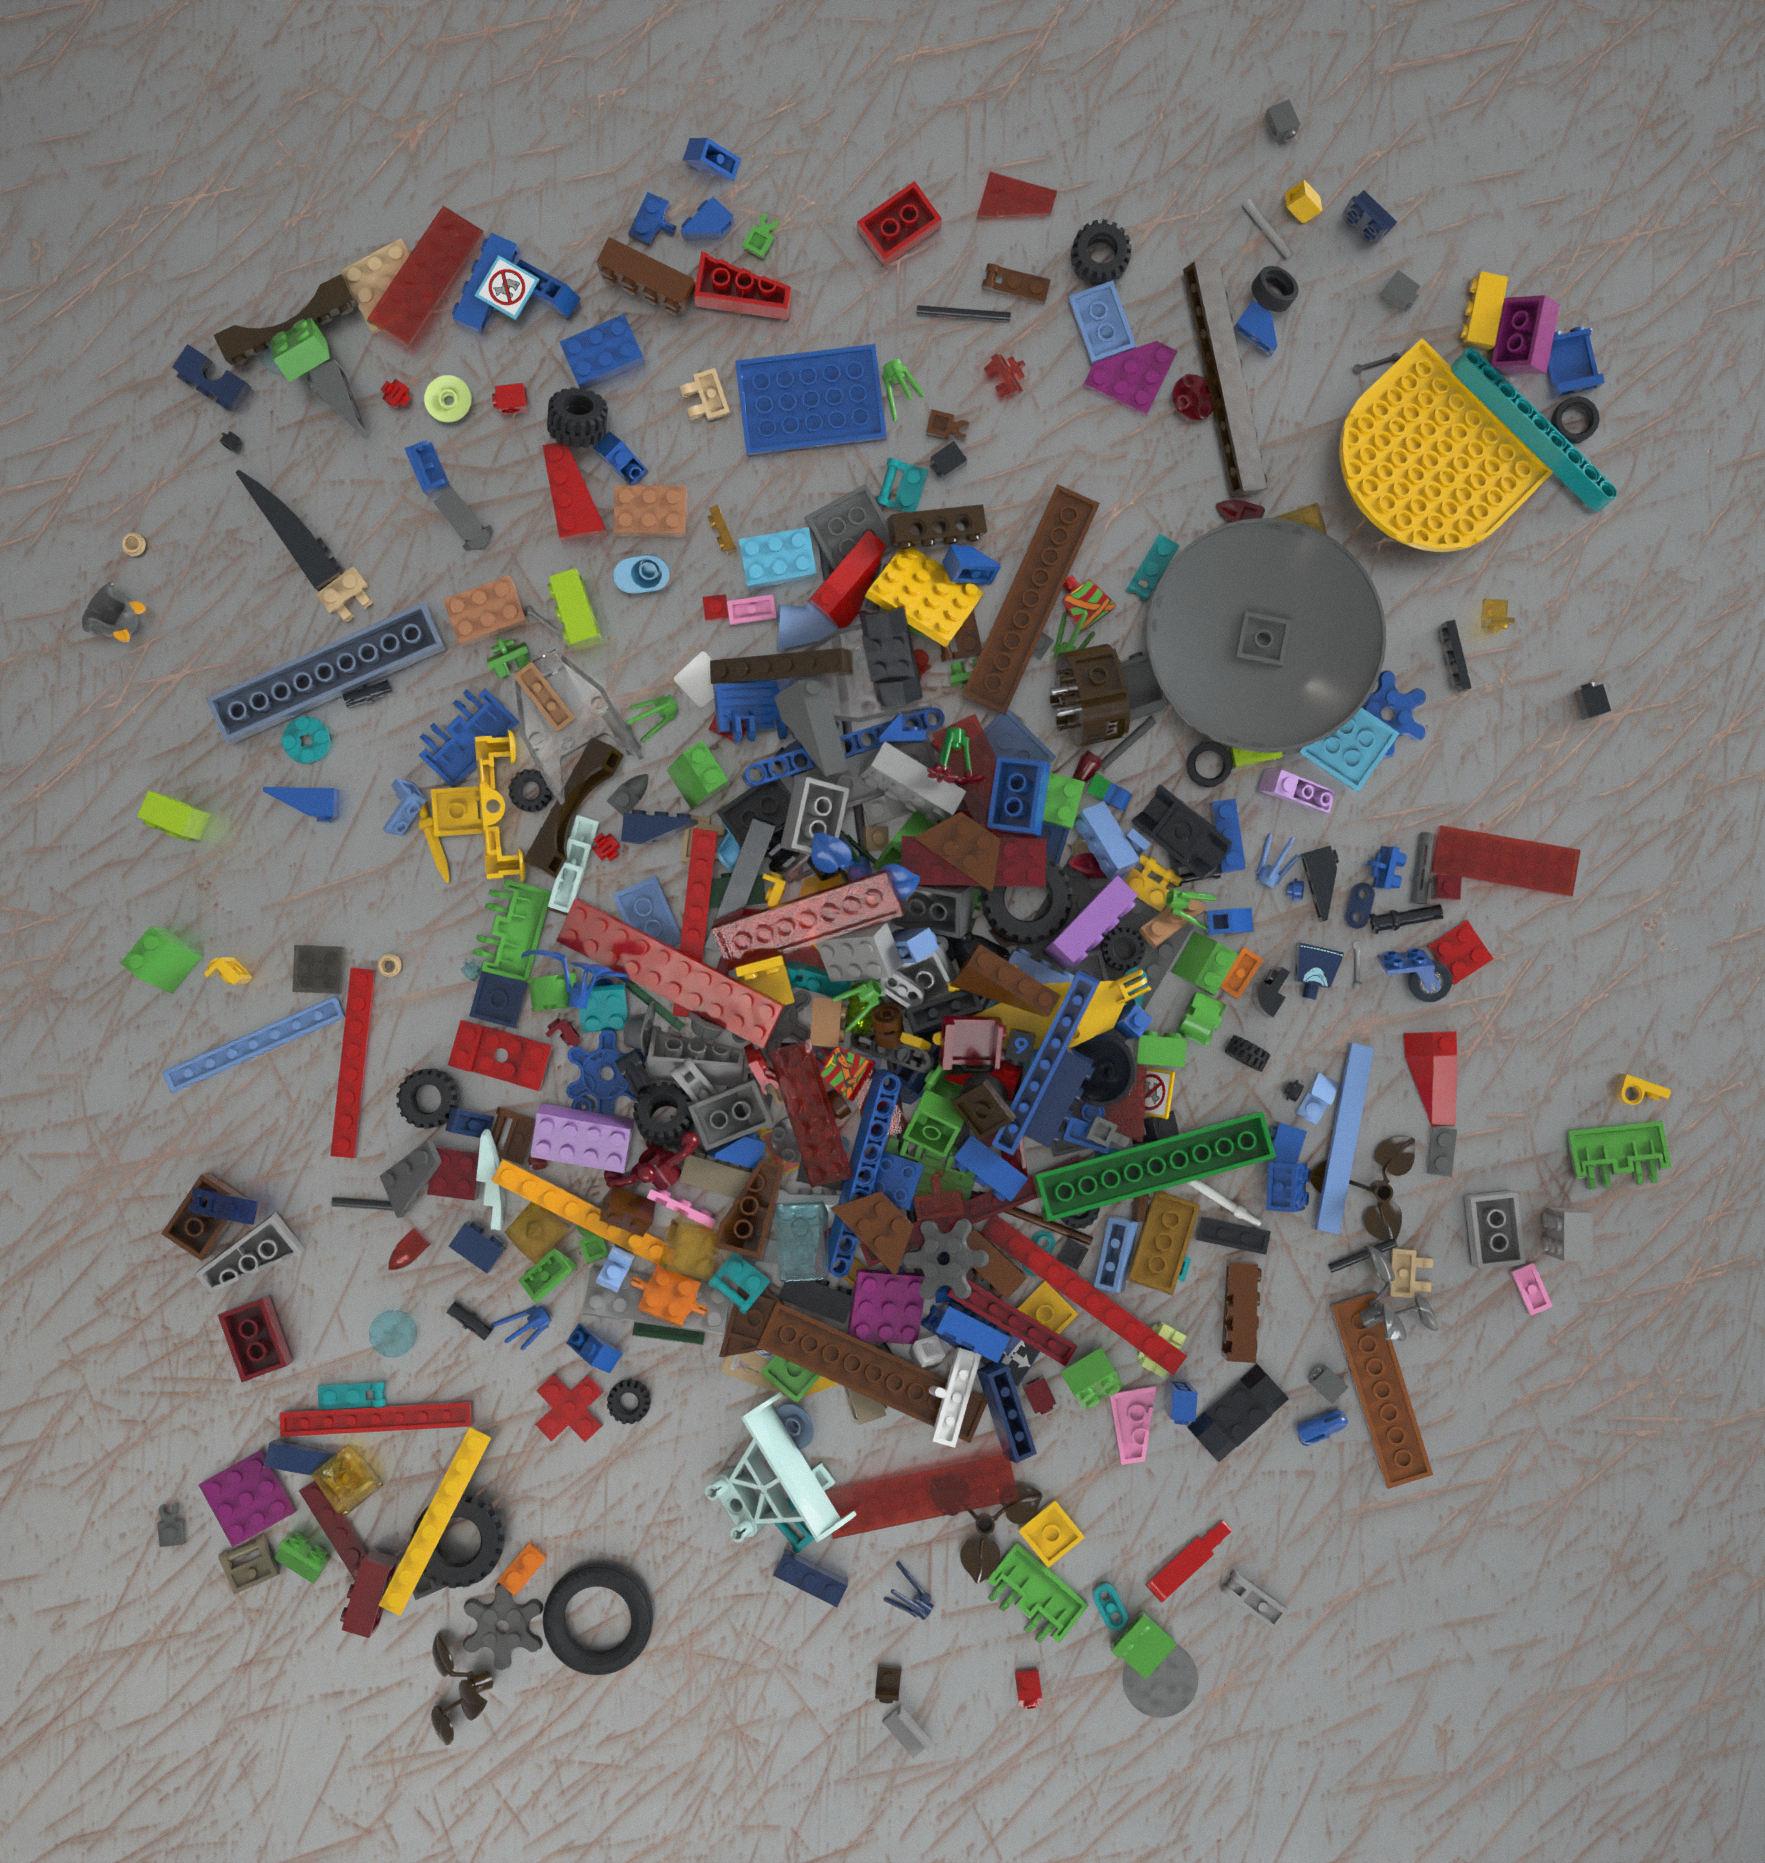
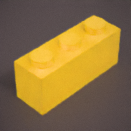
M1481 271L1476 278H1472L1469 288L1472 297L1471 301L1467 302L1465 308V315H1468L1467 323L1463 324L1460 338H1463L1462 346L1490 351L1495 346L1508 282L1507 276Z

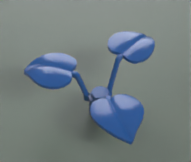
M819 832L814 834L811 850L813 864L819 870L827 873L835 872L839 867L843 870L849 867L848 875L851 878L846 896L840 892H832L824 901L823 914L829 926L853 925L859 922L863 913L862 905L857 899L850 898L855 882L864 880L867 874L875 886H880V897L891 902L903 900L911 895L920 881V876L903 866L887 864L879 869L876 880L872 873V868H869V862L865 857L858 856L861 861L856 862L854 858L852 859V852L846 843L829 834Z
M534 949L524 952L521 957L538 954L549 956L562 962L567 985L566 992L570 993L569 1007L587 1009L588 998L591 996V991L597 978L605 976L616 977L626 984L630 981L628 979L629 975L611 971V968L602 965L571 962V966L584 969L582 982L574 983L573 987H571L566 955L549 950ZM588 972L593 974L589 986L586 984Z

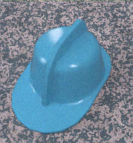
M646 554L621 560L613 571V579L616 586L626 593L657 591L667 585L670 579V571L667 564L661 558Z
M722 821L728 833L718 846L717 855L721 864L732 873L741 848Z

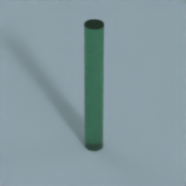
M632 980L625 985V988L647 1006H649L651 1001H655V1012L679 1032L685 1026L682 1021L676 1016H672L670 1011Z

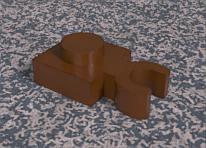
M931 409L926 434L949 439L950 433H953L958 439L964 440L966 439V434L960 433L958 429L961 426L969 427V422L966 420L954 422V414Z

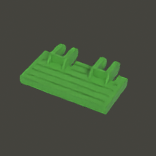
M505 879L503 889L513 891L512 894L490 889L488 894L498 898L509 899L507 908L499 907L493 903L485 904L486 909L506 914V917L495 915L490 932L491 935L499 936L500 940L478 934L476 940L479 942L497 945L495 954L478 948L473 949L472 954L494 960L493 963L483 960L481 971L527 982L535 954L521 957L524 952L537 948L552 891Z
M1663 1121L1567 1132L1575 1179L1586 1178L1589 1190L1596 1188L1594 1168H1599L1604 1188L1611 1187L1608 1165L1611 1167L1612 1175L1633 1173L1636 1185L1643 1184L1641 1163H1646L1651 1183L1658 1182L1655 1160L1658 1161L1659 1170L1671 1168Z
M889 1136L885 1152L924 1165L915 1193L916 1196L941 1204L952 1201L960 1204L970 1199L975 1184L973 1180L975 1175L968 1170L964 1173L960 1169L951 1168L954 1160L952 1156L957 1151V1146L952 1145L945 1165H942L944 1157L927 1149H924L922 1158H920L923 1147L919 1145L916 1146L914 1155L906 1153L910 1143L906 1139H903L900 1151H898L897 1147L900 1140Z
M1018 1543L1013 1544L998 1563L994 1572L986 1579L989 1584L995 1587L988 1596L991 1602L999 1597L1006 1586L1011 1589V1592L1001 1602L1000 1610L1005 1611L1018 1595L1020 1596L1014 1605L1028 1618H1031L1026 1624L1024 1631L1027 1633L1031 1632L1041 1618L1047 1621L1036 1635L1035 1640L1038 1643L1044 1640L1054 1626L1056 1629L1050 1637L1057 1643H1060L1089 1606Z

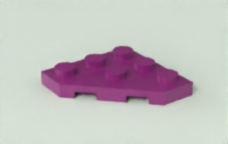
M1154 341L1094 362L1083 386L1147 416L1176 356L1177 350Z

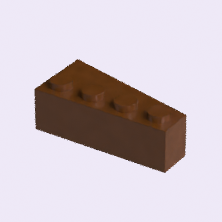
M1226 1260L1221 1355L1226 1361L1256 1363L1257 1330L1259 1327L1257 1306L1260 1305L1258 1282H1261L1262 1271L1255 1262Z

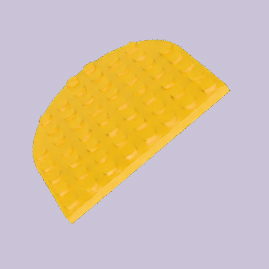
M1423 338L1355 402L1344 421L1340 436L1339 456L1343 477L1358 507L1374 525L1390 537L1408 546L1426 551H1458L1483 541L1499 528L1553 473L1454 375L1451 366Z

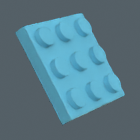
M1361 707L1357 714L1335 733L1319 742L1301 748L1299 753L1359 792L1400 733Z

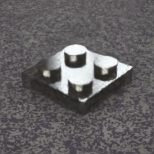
M294 945L292 992L342 994L344 947Z

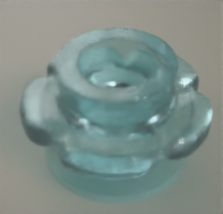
M464 961V965L460 968L462 974L471 982H474L477 978L479 979L481 968L473 961L470 963Z

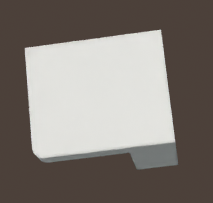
M937 1335L915 1341L909 1350L913 1364L925 1370L938 1367L946 1356Z

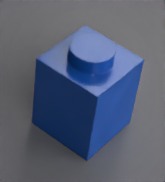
M1137 1004L1124 1005L1114 1028L1126 1039L1139 1038L1153 1018Z

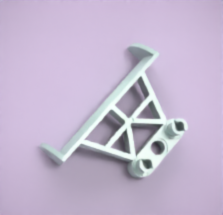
M782 1392L772 1396L741 1417L753 1440L737 1467L727 1468L714 1478L713 1484L705 1489V1495L711 1492V1495L707 1497L709 1500L714 1501L718 1498L721 1500L735 1523L736 1527L730 1531L731 1537L735 1534L737 1535L732 1539L735 1542H741L745 1537L754 1536L767 1523L801 1521L805 1522L816 1542H819L857 1515L855 1511H852L840 1518L778 1417L771 1403L782 1397ZM758 1448H760L767 1462L771 1466L772 1470L777 1476L776 1478L773 1479L767 1467L763 1463L762 1459L757 1453ZM780 1482L797 1510H792L777 1483ZM749 1487L762 1490L759 1502Z

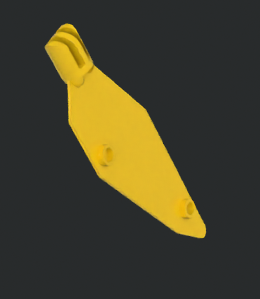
M1142 968L1115 981H1100L1068 1047L1072 1048L1114 1028L1125 1002L1151 990L1150 985H1147L1132 993H1127L1147 983L1146 977H1141L1126 985L1123 984L1142 975ZM1072 982L1042 983L1061 995L1049 1016L1043 1017L1004 1003H998L973 1016L1000 1017L1007 1030L1006 1039L1002 1040V1048L1006 1050L1011 1028L1035 1033L1033 1049H1039ZM941 1031L935 1033L932 1038L933 1042L937 1045H940Z

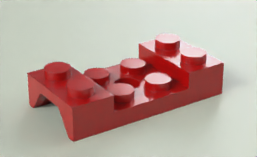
M460 1020L447 1066L541 1091L544 1073L554 1045L470 1021ZM500 1048L505 1049L508 1053V1058L505 1062H499L495 1057L496 1051Z

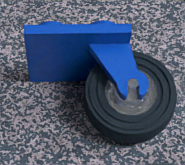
M1411 948L1407 952L1386 951L1383 955H1377V960L1387 975L1409 973V988L1413 995L1421 1001H1439L1451 989L1452 976L1448 968L1443 963L1430 959L1424 950Z

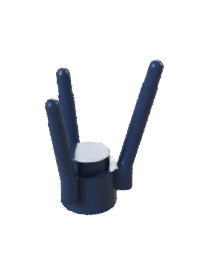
M896 1562V1566L921 1597L916 1595L910 1600L903 1594L891 1589V1593L908 1604L909 1607L887 1597L884 1598V1601L915 1618L919 1617L921 1620H925L934 1607V1604L929 1602L931 1596L923 1591L900 1562Z

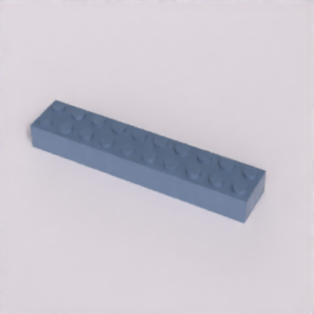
M422 602L206 698L224 741L232 745L343 696L342 694L352 692L363 685L370 684L440 653L447 648L429 607Z

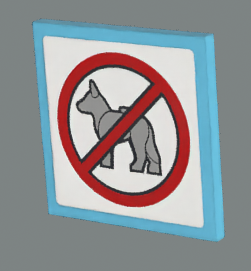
M498 255L477 290L475 297L516 320L540 279Z

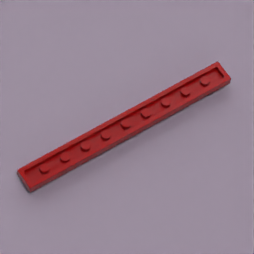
M998 1215L992 1216L980 1231L981 1234L1170 1374L1174 1375L1186 1359L1187 1355Z

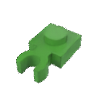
M763 213L760 218L761 226L758 228L753 225L742 244L743 249L762 259L774 240V236L769 233L778 227V220L776 218L771 225L765 223L767 219L766 213Z
M577 1225L579 1234L585 1237V1239L579 1241L586 1263L590 1264L608 1257L609 1253L603 1237L597 1234L594 1235L589 1230L584 1231L581 1226Z

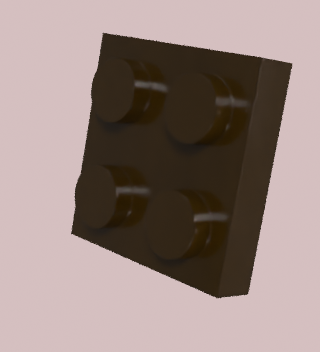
M988 1079L961 1094L951 1102L979 1141L1013 1122L1016 1118L1015 1114Z

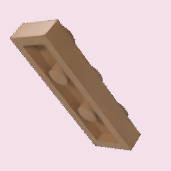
M532 661L513 675L556 732L576 718Z
M1190 899L1189 906L1181 911L1196 918L1207 908L1200 900ZM1168 907L1139 929V933L1154 949L1190 922L1179 915L1171 914L1172 908Z

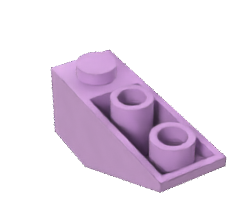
M1271 768L1264 769L1258 791L1324 813L1330 812L1336 793L1332 789L1284 770Z

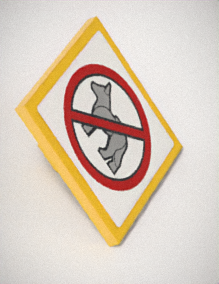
M1137 1066L1134 1086L1141 1115L1164 1119L1169 1118L1175 1072Z

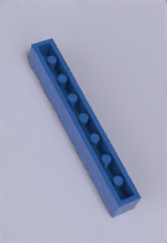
M1078 970L1010 1106L1016 1118L1013 1122L999 1129L992 1143L993 1146L1014 1155L1100 980Z

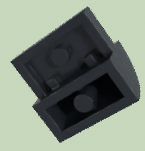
M1283 967L1270 969L1263 979L1265 984L1256 982L1252 987L1251 998L1253 1005L1266 1018H1274L1286 998L1278 993L1290 971Z

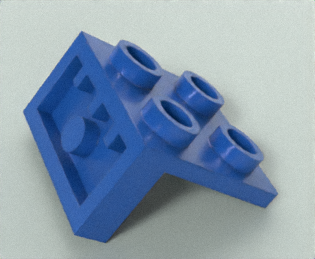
M883 1151L871 1193L881 1191L895 1206L915 1211L918 1201L913 1199L924 1165Z
M1268 1163L1266 1210L1283 1212L1305 1210V1206H1308L1309 1192H1306V1182L1310 1181V1168H1307V1163Z

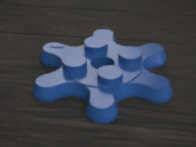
M1389 670L1381 672L1378 678L1379 685L1377 690L1370 694L1362 708L1400 733L1398 737L1404 735L1414 741L1422 740L1426 735V729L1422 724L1415 722L1412 713L1417 706L1425 702V692L1420 688H1416L1409 693H1400L1395 687V674ZM1385 707L1393 710V718L1389 721L1383 719L1381 711ZM1395 741L1383 758H1390L1394 755Z
M604 1030L600 1033L599 1047L594 1052H586L578 1046L572 1047L568 1051L569 1061L576 1064L581 1071L580 1078L568 1085L566 1089L568 1097L577 1100L584 1095L590 1094L597 1100V1113L613 1115L614 1101L619 1096H627L631 1100L637 1101L627 1080L623 1078L615 1063V1060L628 1053H621L617 1050V1037L612 1030ZM636 1049L643 1063H645L647 1057L643 1056L641 1050ZM604 1067H609L613 1070V1078L609 1081L601 1078L600 1072Z

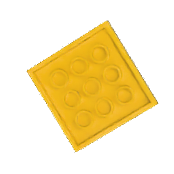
M912 547L897 552L869 588L865 597L887 611L905 606V614L909 625L942 646L947 647L985 592L971 583L951 582L944 566L926 556L917 548Z

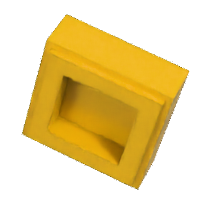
M902 1032L901 1042L926 1052L930 1051L931 1043Z

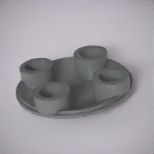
M797 1115L787 1116L774 1126L771 1133V1145L776 1155L782 1160L799 1163L802 1161L801 1158L803 1160L808 1159L815 1152L818 1145V1133L815 1126L808 1119Z

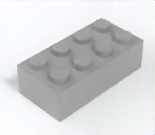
M884 742L873 752L860 775L868 785L884 790L886 796L905 803L906 808L925 815V819L932 824H939L952 817L966 793L965 790L954 783L950 784L944 780L938 783L937 778H929L926 766L887 742Z

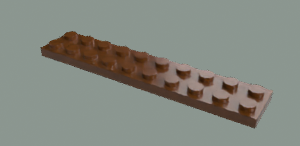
M1056 485L962 693L963 697L1003 715L1006 714L1100 503L1061 485Z
M778 1302L774 1303L756 1347L934 1427L942 1398L931 1395L929 1388L937 1386L945 1389L946 1379ZM973 1391L970 1393L958 1435L959 1439L971 1443L987 1405L986 1398Z

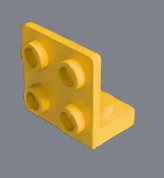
M782 955L735 968L740 982L784 1005L795 1002Z

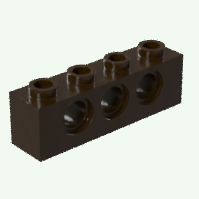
M983 504L891 514L887 518L891 547L898 546L900 550L912 548L913 544H921V547L934 546L935 542L944 541L945 545L958 543L959 539L975 542L981 540V537L987 533ZM957 520L963 522L965 530H959L955 522ZM933 523H938L942 527V533H937L933 529ZM911 525L919 529V535L911 533Z

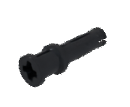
M1438 904L1403 912L1389 910V913L1375 915L1373 913L1370 914L1369 922L1372 933L1378 934L1379 931L1389 929L1396 931L1400 929V926L1443 919L1444 916L1442 906Z

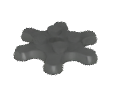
M797 991L793 994L795 1002L784 1006L766 1047L763 1048L765 1059L769 1061L778 1059L780 1056V1043L787 1037L793 1038L800 1043H805L810 1039V1029L799 1023L797 1019L799 1010L809 1005L811 1001V996L807 991ZM732 1032L735 1042L744 1043L747 1041Z
M931 1219L924 1220L921 1223L920 1232L925 1238L924 1247L919 1251H907L903 1255L902 1262L907 1268H919L924 1272V1281L919 1288V1294L923 1299L931 1300L935 1297L938 1289L945 1285L951 1287L954 1295L959 1299H967L970 1296L971 1286L966 1280L967 1272L973 1267H985L989 1262V1255L984 1250H972L967 1246V1237L972 1231V1224L969 1220L959 1219L952 1231L948 1233L941 1232L936 1222ZM947 1252L950 1255V1261L947 1265L943 1266L938 1258H940L942 1253Z
M497 1583L495 1586V1599L490 1604H482L477 1599L467 1600L464 1604V1612L467 1616L475 1619L477 1630L464 1639V1649L469 1653H474L482 1647L490 1648L494 1653V1666L500 1671L509 1669L512 1663L511 1653L516 1648H525L531 1653L539 1652L543 1646V1641L539 1636L530 1631L529 1623L533 1618L542 1613L543 1604L538 1599L529 1600L525 1604H517L512 1598V1593L500 1583ZM502 1620L509 1624V1630L504 1633L498 1631L496 1627L497 1622Z

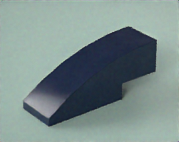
M273 1440L269 1443L264 1467L312 1476L339 1478L345 1454L302 1444L294 1445Z

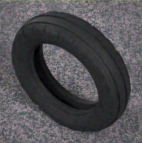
M588 1564L564 1575L550 1591L543 1611L544 1634L552 1652L569 1668L588 1675L611 1674L630 1665L647 1645L653 1624L651 1603L643 1586L627 1571L609 1564ZM605 1587L618 1593L626 1602L631 1614V1627L625 1640L615 1648L602 1652L590 1651L576 1644L570 1637L565 1625L566 1606L570 1599L583 1589Z

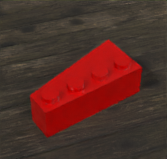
M701 251L694 291L696 307L788 320L792 299L790 286L765 276L761 277L753 274L750 270L743 267L740 269L730 265L728 261L715 259Z
M558 442L542 445L558 534L562 543L608 535L570 448Z

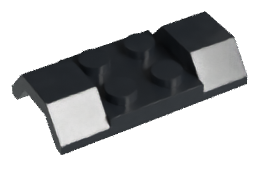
M905 606L882 612L869 613L865 610L859 611L863 632L862 640L870 679L874 685L877 703L882 706L908 704L923 697L909 625L905 614Z
M1161 784L1157 786L1155 796L1146 808L1131 821L1202 880L1218 868L1228 855L1232 842L1215 829L1212 824Z
M1256 1363L1195 1419V1422L1192 1421L1187 1428L1208 1452L1220 1462L1263 1425L1289 1398Z

